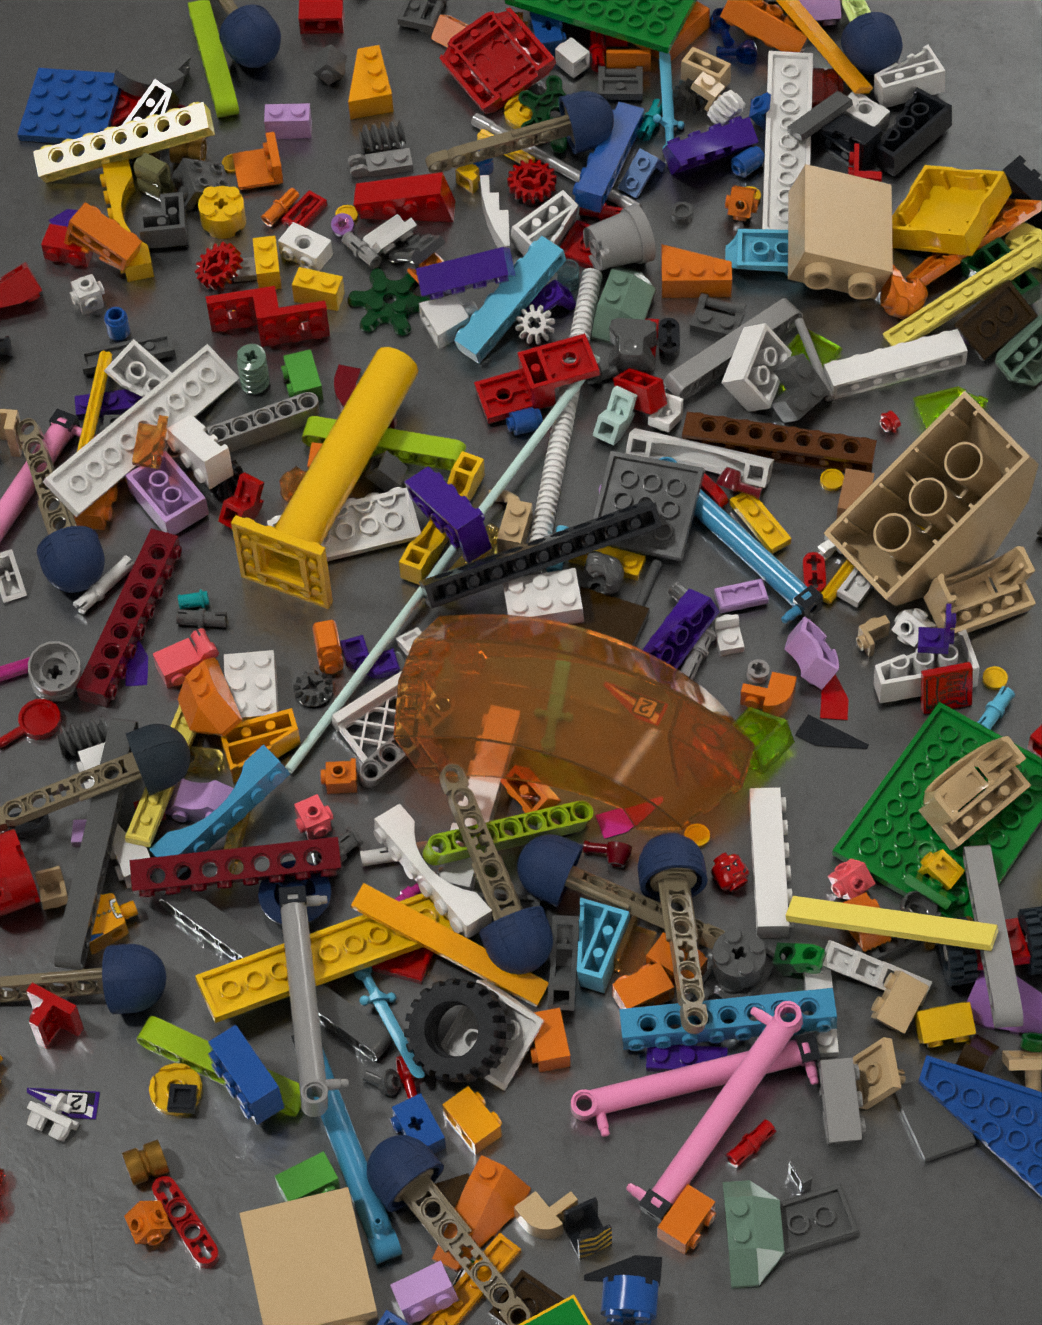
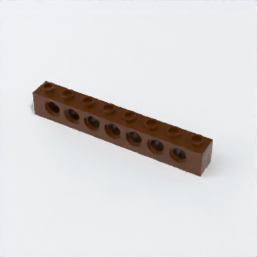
M687 412L682 432V439L774 459L775 463L821 470L837 469L842 473H845L846 468L872 473L877 440L867 437H853L841 433L834 434L820 430L800 429L794 426L787 427L773 423H760L748 419L740 420L726 416L707 415L701 412Z

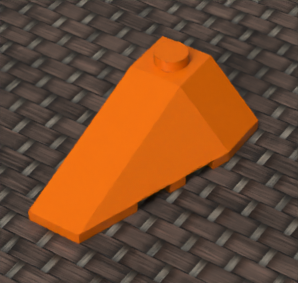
M481 1155L465 1185L455 1210L472 1230L470 1236L479 1247H482L492 1236L497 1235L510 1219L515 1217L514 1206L528 1197L531 1188L506 1166ZM452 1223L448 1224L443 1233L444 1237L447 1239L454 1238L457 1235V1226ZM438 1244L432 1261L438 1262L441 1260L443 1266L456 1272L462 1268L450 1251L445 1253ZM464 1246L462 1248L464 1254L461 1257L471 1259L473 1257L471 1251L474 1248Z

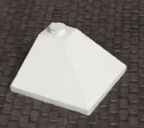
M477 980L476 983L487 986L488 990L494 991L499 996L498 1001L504 1002L507 1008L504 1012L505 1016H509L512 1025L507 1026V1032H512L511 1040H506L505 1047L509 1048L506 1056H500L499 1060L502 1063L497 1068H491L490 1074L484 1077L505 1091L545 1021L487 980ZM462 1006L441 1043L442 1048L449 1055L462 1056L476 1042L478 1022L470 1008Z

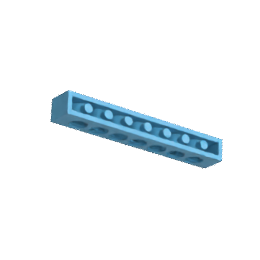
M833 988L703 1001L702 1004H706L708 1021L704 1030L699 1034H691L684 1030L680 1018L681 1007L678 1003L619 1009L623 1050L640 1051L648 1047L668 1048L671 1045L678 1044L692 1046L698 1042L710 1041L711 1043H720L728 1039L748 1040L751 1037H758L767 1025L759 1020H750L749 1018L753 1017L750 1013L751 1009L756 1007L773 1017L776 1007L784 1001L795 1002L802 1012L803 1025L793 1035H800L808 1031L828 1032L831 1029H837V1013ZM811 1011L814 1014L807 1016L804 1015L803 1012ZM792 1013L785 1014L787 1017L782 1018L784 1022H792L796 1016ZM692 1015L688 1017L689 1022L693 1025L701 1022L697 1016ZM725 1019H731L734 1022L727 1024L722 1021ZM673 1024L681 1026L678 1029L670 1028V1026ZM646 1027L654 1028L650 1032L643 1031Z

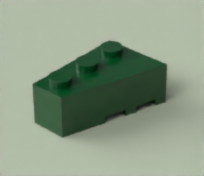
M1000 237L994 239L975 251L973 256H967L961 260L962 276L967 279L1011 252V249ZM1029 270L1011 280L1012 284L1029 305L1041 299L1040 283Z

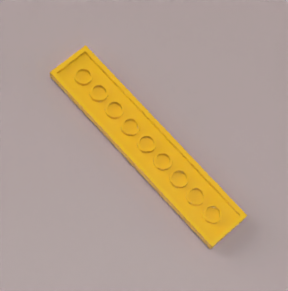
M421 893L399 901L454 931L448 918L438 913L430 897H425ZM364 914L310 934L315 985L327 983L422 948L423 946ZM284 943L195 975L197 985L215 1023L290 996Z

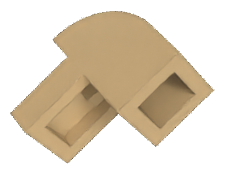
M535 1191L514 1206V1215L530 1235L539 1239H554L563 1234L562 1221H564V1211L578 1205V1199L572 1192H569L549 1207Z

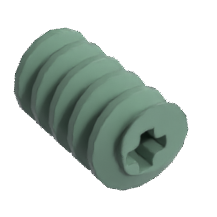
M257 344L244 345L237 351V367L241 388L248 394H258L266 390L270 382L266 354L263 348Z

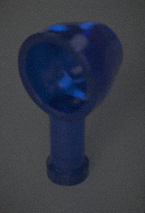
M717 8L710 17L709 28L715 33H720L724 47H731L734 44V40L728 31L731 25L727 24L725 19L720 17L724 8Z
M745 40L738 48L717 46L716 57H736L740 63L750 65L756 61L758 50L753 40Z

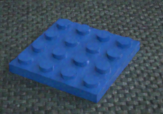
M38 68L17 134L19 141L61 143L66 139H78L84 134L102 132L105 128L111 127V120L114 117L115 107L118 104L119 94L122 91L121 88L113 83L115 73Z

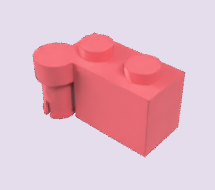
M198 629L201 634L200 636L196 630L192 632L191 639L194 641L195 647L192 641L187 638L152 653L155 666L167 689L183 684L186 675L194 667L198 666L205 659L217 658L219 655L217 647L213 642H210L205 629Z

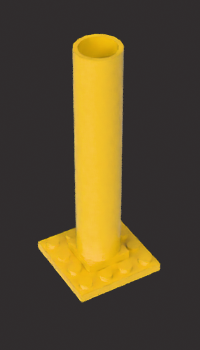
M381 347L376 351L275 527L264 526L250 518H242L235 515L231 525L242 578L326 609L330 608L333 598L326 549L321 544L418 376L417 364L406 353L391 347Z

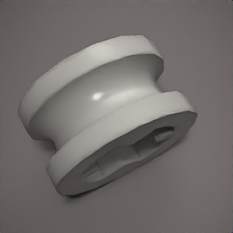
M756 659L751 661L747 668V679L753 684L764 683L768 679L770 667L764 660ZM756 668L762 669L760 675L754 673Z

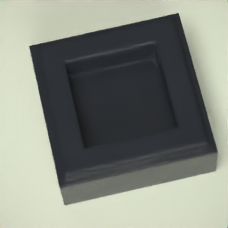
M170 1084L167 1104L168 1112L195 1114L198 1094L197 1085Z

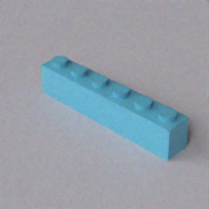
M542 235L537 241L532 242L526 255L518 259L514 265L516 276L509 277L508 282L499 284L495 292L490 293L486 297L484 305L471 315L469 323L457 332L454 339L457 349L480 364L513 325L516 317L522 314L521 310L528 307L566 261L564 250Z

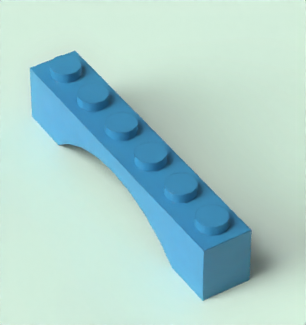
M262 745L244 762L242 773L236 786L215 811L191 826L167 832L149 850L155 857L208 851L258 803L262 802L270 792L280 785L290 775L289 771ZM188 868L180 869L178 872V877L182 873L186 872Z

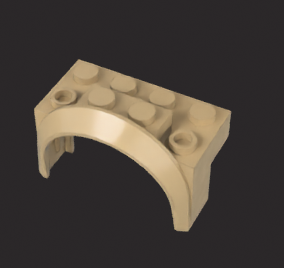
M1017 546L990 562L944 579V575L941 573L933 579L929 591L923 598L937 628H944L946 603L951 604V613H956V627L951 629H955L954 637H956L958 632L963 630L969 633L1029 611L1036 603L1026 581L1035 572V569L1024 547ZM988 577L992 578L998 591L997 593H995Z
M1009 736L990 741L965 755L941 773L925 790L924 806L918 811L947 847L953 850L1031 786L1016 767L1026 757ZM975 767H978L982 771V773L988 779V783L984 780V778L980 775V773L976 770ZM985 789L980 795H978L974 800H972L968 805H966L962 810L958 812V810L962 808L967 802H969L973 797H975L978 793Z

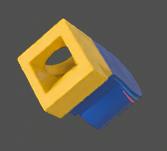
M493 158L458 167L455 170L456 183L474 194L479 189L480 175H489L493 172Z

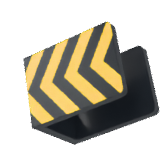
M596 1197L564 1211V1230L580 1260L612 1245V1227L610 1224L603 1227L598 1217V1200ZM590 1229L593 1231L589 1234L580 1237V1234L584 1230Z

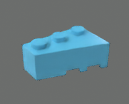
M580 897L577 956L579 985L605 993L632 927L630 913L626 910Z

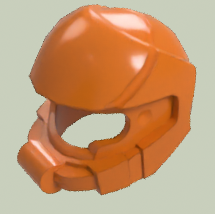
M893 265V273L881 289V306L888 315L904 320L923 308L928 297L927 288L917 276L911 279L909 283L906 282L900 270Z

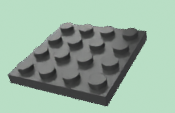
M610 451L593 519L649 500L656 505L662 527L609 546L625 551L682 561L705 469L703 467Z

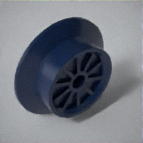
M296 860L283 862L281 866L286 869L292 868ZM320 873L312 874L311 878L306 880H295V876L285 877V881L280 883H269V879L262 880L258 890L260 906L267 917L282 925L279 888L305 886L306 896H327V904L307 907L308 922L311 923L320 917L329 905L331 886L328 877H321Z

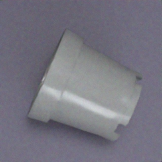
M638 204L625 207L619 214L590 225L583 230L585 247L590 248L592 254L589 255V259L593 267L599 271L634 262L638 264L647 263L655 259L656 248L652 229L644 211Z

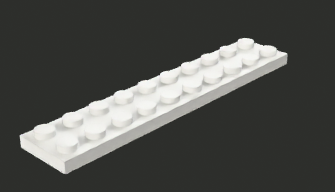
M768 52L767 92L771 94L770 109L766 112L762 229L788 230L789 190L804 165H810L811 136L802 142L788 133L787 126L812 109L813 53Z
M208 344L205 345L47 476L43 483L78 517L123 479L126 474L169 439L167 428L189 415L196 417L239 380V377Z

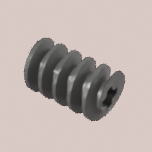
M402 120L398 121L397 127L393 121H390L388 128L384 122H381L380 129L377 128L375 123H372L371 130L368 129L366 124L363 125L361 132L358 128L363 154L366 153L368 146L371 152H374L376 145H378L380 151H383L385 144H387L389 150H392L393 143H396L398 149H401L402 142L406 144Z
M103 716L99 717V724L90 719L89 727L83 721H80L79 729H76L74 724L71 723L69 732L63 726H60L57 738L63 758H66L67 750H69L72 756H75L76 748H79L81 751L86 749V745L93 747L96 746V743L101 744L105 742L108 726Z

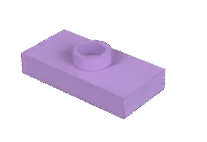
M762 579L714 589L720 613L767 604L769 600Z

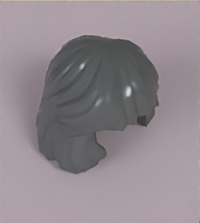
M598 551L588 553L580 587L590 589L592 585L600 584V592L604 595L618 592L624 580V568L621 562L613 556Z

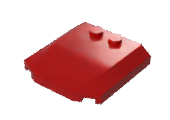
M511 7L506 8L504 12L494 13L492 11L482 15L451 37L447 43L448 48L444 55L441 54L439 57L442 65L484 114L498 111L512 97L520 94L521 91L527 90L547 76L556 64L552 54Z

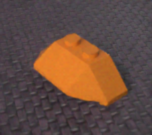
M216 658L203 660L186 675L178 696V702L190 731L225 736L243 721Z

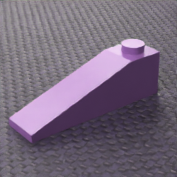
M982 970L967 1002L971 1004L974 1023L985 1029L994 1030L984 970ZM1016 976L1023 1010V1026L1002 1027L998 1029L1009 1030L1010 1033L1018 1035L1019 1032L1042 1034V993Z

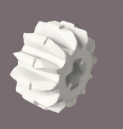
M729 90L713 102L707 116L714 124L721 123L724 126L729 124V120L738 117L744 111L746 104L737 93Z
M530 305L531 312L528 313L525 309H522L521 312L524 317H516V320L522 323L515 326L516 331H522L519 337L521 339L527 337L528 344H531L535 338L537 345H540V337L548 341L549 337L546 332L554 333V328L550 327V325L555 324V320L549 318L551 316L549 310L543 313L544 307L542 305L538 307L537 311H535L534 305ZM531 322H539L540 327L538 329L532 327Z

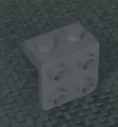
M183 158L172 176L177 192H183L186 210L190 211L194 208L205 188L210 186L231 187L224 166L217 162Z

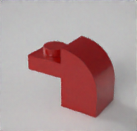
M246 472L240 474L234 496L223 501L218 522L232 529L231 522L235 515L254 520L264 503V500L260 498L265 482Z

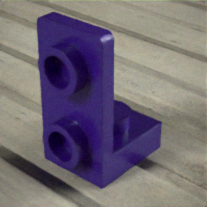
M554 279L543 287L525 310L528 313L531 312L530 305H534L535 311H537L538 307L542 305L544 313L558 305L572 311L576 306V301L569 288Z
M946 603L944 628L919 627L918 653L948 654L949 644H954L955 629L951 628L956 627V613H951V604Z

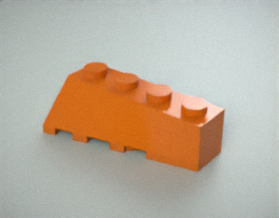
M727 0L720 15L727 24L743 29L744 33L748 36L757 37L766 46L776 48L782 52L803 53L809 41L789 15H783L781 7L776 4H768L764 0Z

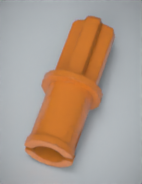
M290 188L279 200L273 201V205L261 216L262 221L267 226L272 227L283 214H287L288 208L299 198L300 194L294 188Z

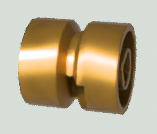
M202 138L171 147L169 149L171 163L180 164L183 158L205 161L207 140Z
M158 1139L144 1144L143 1150L133 1148L122 1153L133 1186L148 1181L151 1174L156 1178L170 1172Z

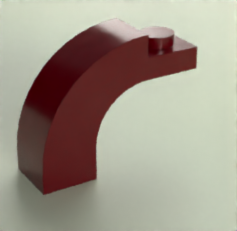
M340 364L337 367L334 376L336 404L340 413L362 377L360 368ZM396 414L388 427L390 429H395L397 424Z

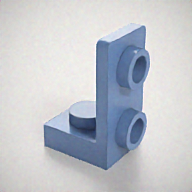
M640 148L618 188L632 197L638 198L652 172L655 169L662 172L666 164Z

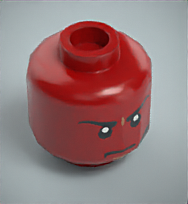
M725 852L713 860L715 865L711 869V875L722 890L735 892L747 884L749 869L738 854L727 855Z

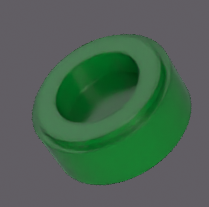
M1036 1032L1024 1033L1021 1036V1048L1030 1052H1042V1034Z

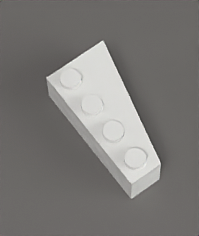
M967 631L958 632V636L954 637V644H949L948 654L918 653L917 648L915 653L907 656L902 654L875 665L874 687L879 702L885 703L921 696V671L965 662H971L973 667L972 687H977L980 667Z

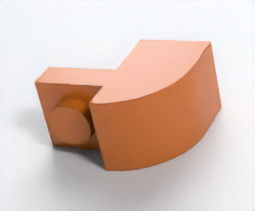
M772 672L768 688L743 683L740 704L751 709H763L762 718L779 717L786 713L792 705L797 677Z

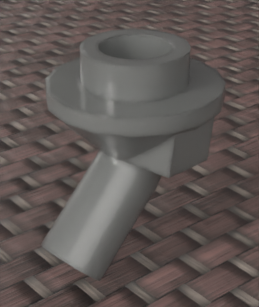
M598 363L600 375L588 378L586 382L591 385L594 383L600 384L602 380L619 375L617 367L614 366L602 371Z
M394 1069L385 1070L382 1077L366 1071L362 1079L377 1086L381 1094H388L390 1096L397 1094L401 1087V1078Z

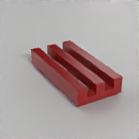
M309 190L281 219L282 224L285 226L289 225L290 227L294 222L306 228L328 205L327 200ZM313 198L308 206H305ZM301 210V213L294 220H292Z

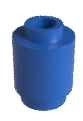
M757 146L747 148L732 158V171L737 176L743 178L762 166L765 158L763 151Z
M120 307L108 309L104 316L108 336L117 341L127 338L130 334L127 313Z
M532 407L510 412L509 418H506L507 428L509 432L513 431L515 436L536 431L543 422L540 410L538 408L533 409Z

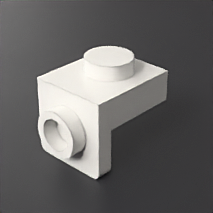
M665 393L667 405L648 417V425L661 431L669 432L682 419L683 399Z

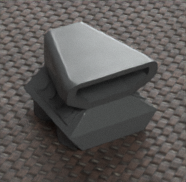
M616 318L611 320L609 326L610 342L615 346L609 355V367L616 366L617 369L622 370L631 368L637 371H653L656 362L650 348L657 345V324L651 320Z

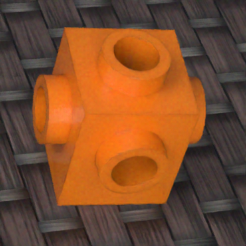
M734 185L731 189V195L726 196L725 208L728 209L727 215H733L734 220L746 221V218H751L753 213H757L759 200L755 199L757 189ZM739 201L744 203V207L740 206Z
M139 1201L124 1216L135 1244H148L149 1246L159 1244L163 1241V1237L172 1229L161 1201Z

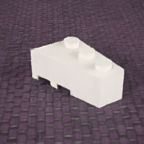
M189 415L167 428L169 436L167 443L173 452L177 451L180 454L183 464L187 468L191 467L199 483L204 482L211 489L234 475L229 447L225 444L220 446L216 443L218 438L214 434L209 436L205 432L207 431L206 427L195 417Z

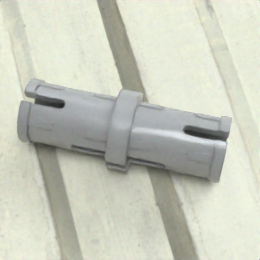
M351 231L343 235L342 243L353 251V255L357 259H362L372 269L380 265L381 257L369 248L367 242L361 241Z

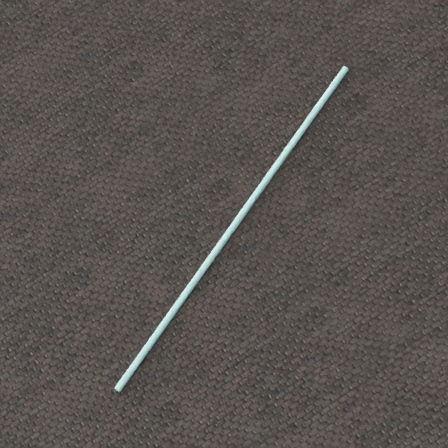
M594 354V357L598 364L600 361V357ZM585 380L570 384L479 506L484 516ZM450 545L426 578L441 574L460 548L456 550ZM421 586L287 763L285 768L289 773L295 771L332 721V715L342 708L424 598Z

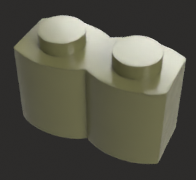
M147 153L136 159L134 169L138 177L137 184L140 192L159 202L160 194L173 192L170 167L167 163Z

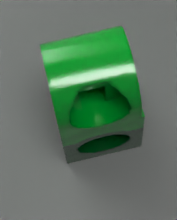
M777 942L772 964L783 976H793V973L803 972L818 974L821 972L826 951L814 944ZM782 953L785 955V960H781Z

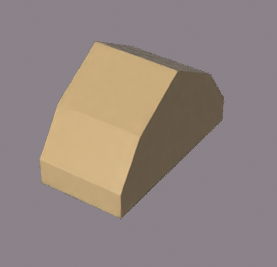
M964 391L860 495L824 534L887 601L898 606L924 597L929 591L933 579L943 573L944 579L977 567L995 555L1029 501L1039 464ZM917 525L922 526L923 528H925V530H922Z

